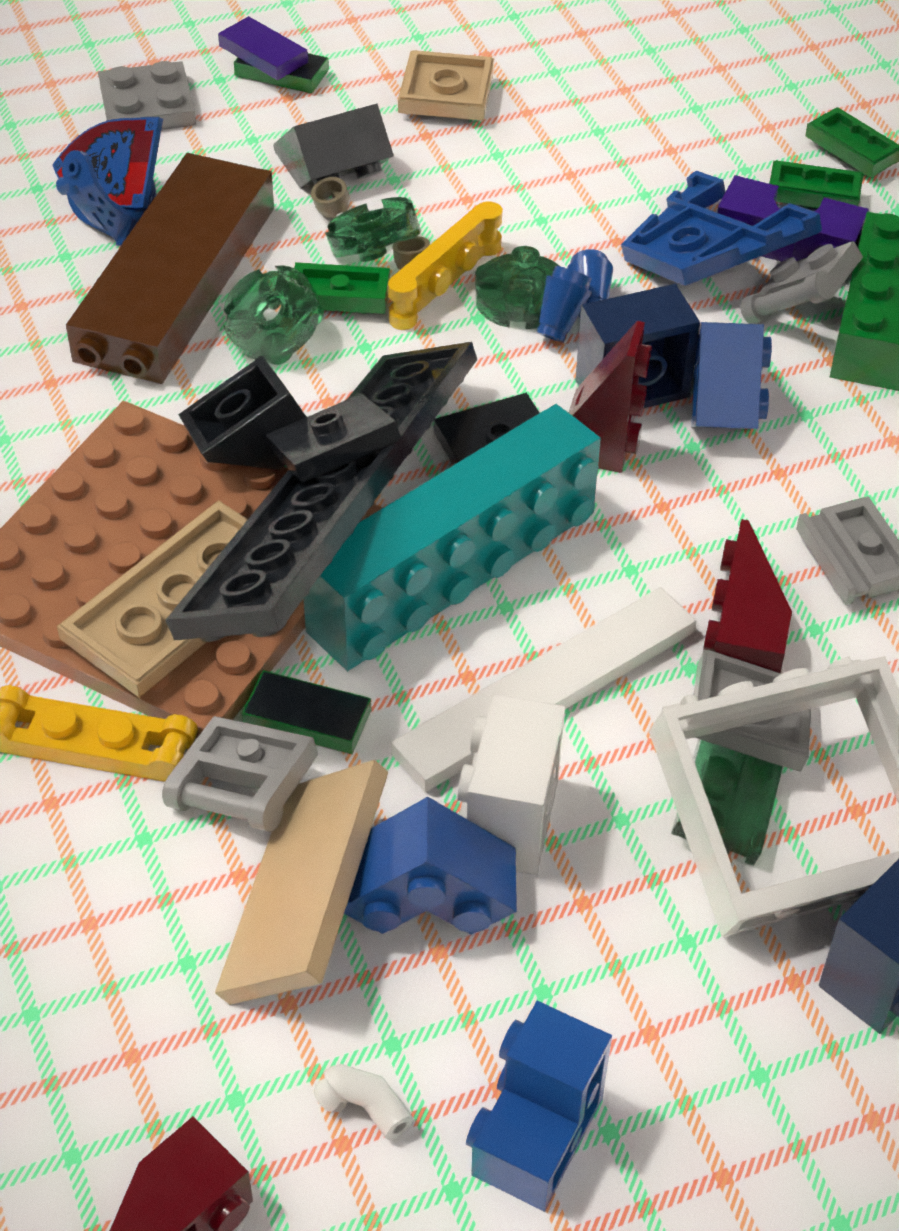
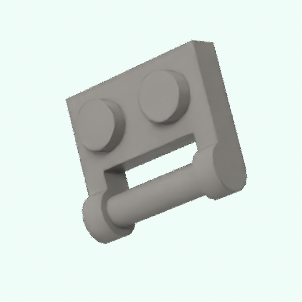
M852 241L835 248L832 244L824 245L811 253L807 258L799 261L792 257L780 262L770 271L771 278L759 293L742 299L740 309L744 320L749 324H757L766 321L772 313L808 301L815 304L830 300L863 256L855 242Z
M214 716L166 779L162 790L163 803L166 807L181 811H187L194 807L247 820L251 828L272 832L281 821L283 805L319 755L313 737ZM204 777L259 790L252 797L201 785L200 782Z

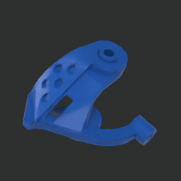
M78 150L69 152L62 164L63 177L58 178L56 181L58 192L61 195H67L72 211L80 220L113 237L116 241V246H121L146 210H126L111 200L99 184L88 154ZM154 180L152 181L148 207L157 195Z

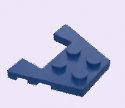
M696 170L686 178L688 187L682 193L674 190L666 198L668 207L659 216L651 214L621 244V248L626 262L687 286L813 236L822 231L820 213L791 203L754 226L708 210L706 208L723 198L726 192L724 180Z

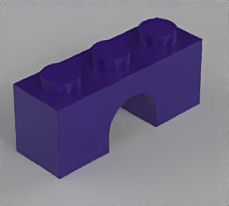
M734 175L718 206L717 213L754 226L781 209L776 204L779 186ZM824 197L820 207L814 211L820 213L821 232L761 257L780 262L793 257L796 261L807 258L811 253L824 245L832 244L835 248L852 241L859 248L867 211L869 212V209Z

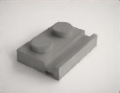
M869 496L822 508L819 515L809 517L807 513L799 514L796 530L845 605L852 604L855 597L865 595L867 599L899 590V539Z

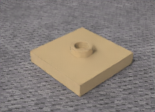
M410 50L398 97V113L484 121L494 74L495 58Z

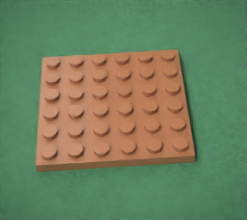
M123 400L0 528V647L147 716L166 719L173 714L186 716L197 724L198 734L196 739L214 716L233 720L249 700L262 671L271 672L305 629L304 600L300 602L287 620L285 627L279 632L266 637H255L252 634L230 635L216 641L206 642L140 698L61 641L57 626L218 500L246 519H249L289 469L282 467L280 470L207 462L184 425ZM374 504L368 509L360 522L384 507Z

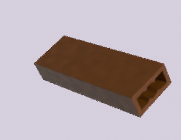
M187 152L66 323L72 362L163 384L274 210L272 171Z

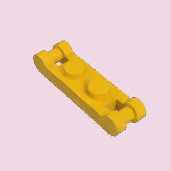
M492 201L479 203L390 278L388 296L393 303L389 307V323L393 328L408 330L415 327L418 319L417 313L437 296L443 295L456 279L464 272L473 269L477 261L483 256H492L500 252L502 235L497 228L502 225L503 208L501 205Z
M5 685L0 688L1 753L165 782L183 758L185 750L189 749L195 742L198 734L197 724L192 719L183 715L173 714L166 719L31 696L25 690L13 685ZM17 721L31 723L28 729L15 726ZM150 745L161 746L154 751H149Z

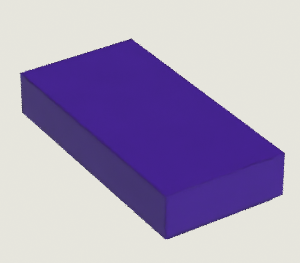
M250 16L218 33L219 47L276 80L285 77L308 63V49Z

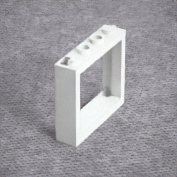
M885 655L864 661L860 659L851 660V657L847 656L831 663L827 670L810 674L806 668H797L777 676L773 683L754 687L751 681L739 682L724 688L716 697L699 701L696 695H686L679 703L663 706V710L649 729L653 746L721 937L856 901L899 859V851L741 893L686 740L856 698L899 805V688Z

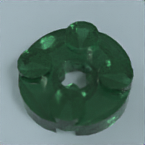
M406 197L381 199L384 208L369 211L367 203L335 217L327 225L329 232H325L333 256L339 258L358 254L362 262L373 261L387 253L386 246L418 236L422 231L412 200Z
M527 245L514 248L511 254L501 255L489 260L475 271V302L478 311L486 319L499 326L510 328V321L526 322L525 329L538 328L546 276H552L555 266L560 265L549 258L540 256L536 248Z
M285 265L275 266L278 271H269L262 274L260 269L244 276L229 292L223 309L227 315L226 326L224 325L225 333L235 347L243 355L254 360L263 355L273 365H280L288 361L292 353L299 350L311 338L324 316V310L319 303L317 292L309 280L297 269ZM281 305L278 315L266 321L267 319L263 315L265 310L268 308L276 310Z

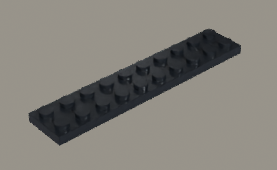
M472 341L382 355L347 399L361 393L364 394L396 421L401 439L396 443L304 483L300 482L288 470L166 618L165 621L174 641L200 638L201 641L212 642L225 636L242 634L266 637L279 632L285 627L292 613L303 598L309 594L311 587L325 568L332 562L333 557L346 539L354 532L355 527L368 509L374 505L376 498L387 483L392 480L395 472L406 457L411 454L414 446L425 431L430 428L433 420L448 403L449 398L464 381V378L478 360Z

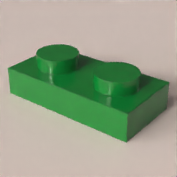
M295 262L289 290L290 308L386 314L390 268Z

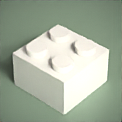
M493 693L487 717L476 716L470 751L475 752L472 765L464 764L462 768L457 800L462 802L459 815L516 848V872L538 875L559 780L565 706Z

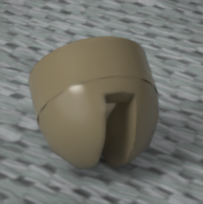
M324 178L318 181L311 190V197L315 208L324 217L336 218L337 214H344L350 205V195L346 183L340 178ZM332 195L333 199L326 200V198Z
M409 236L397 240L392 246L394 262L397 268L401 270L430 245V241L420 236Z

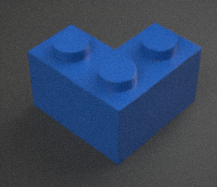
M700 323L693 371L691 427L758 429L759 419H767L769 390L768 388H761V373L763 368L770 367L772 339L771 337H764V324Z
M428 796L371 828L344 912L345 915L362 923L366 928L384 934L428 911L454 925L458 930L470 935L483 931L490 925L516 913V848Z
M538 1000L535 1002L524 1023L517 1019L512 1022L499 1050V1058L506 1061L497 1083V1090L501 1091V1094L492 1110L485 1107L479 1110L467 1135L466 1145L472 1148L471 1176L541 1211H546L603 1100L612 1042L611 1034Z

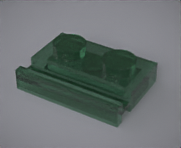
M698 739L693 760L727 854L731 851L746 857L745 863L753 866L762 853L783 766ZM676 813L671 834L687 840L678 813Z

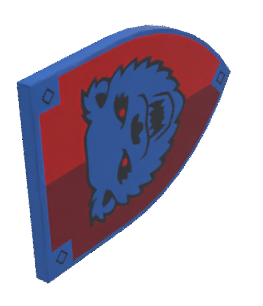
M160 117L119 118L107 120L88 128L69 143L52 164L57 178L63 177L62 164L66 155L73 150L83 151L90 157L98 182L111 200L126 210H147L163 119Z

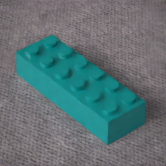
M556 403L362 520L338 550L332 562L325 568L311 587L309 594L303 598L306 633L348 672L365 660H372L378 657L387 646L407 633L418 631L430 618L450 605H457L463 602L472 591L492 578L503 576L510 570L512 565L533 552L542 551L554 538L571 527L582 525L594 513L601 438Z

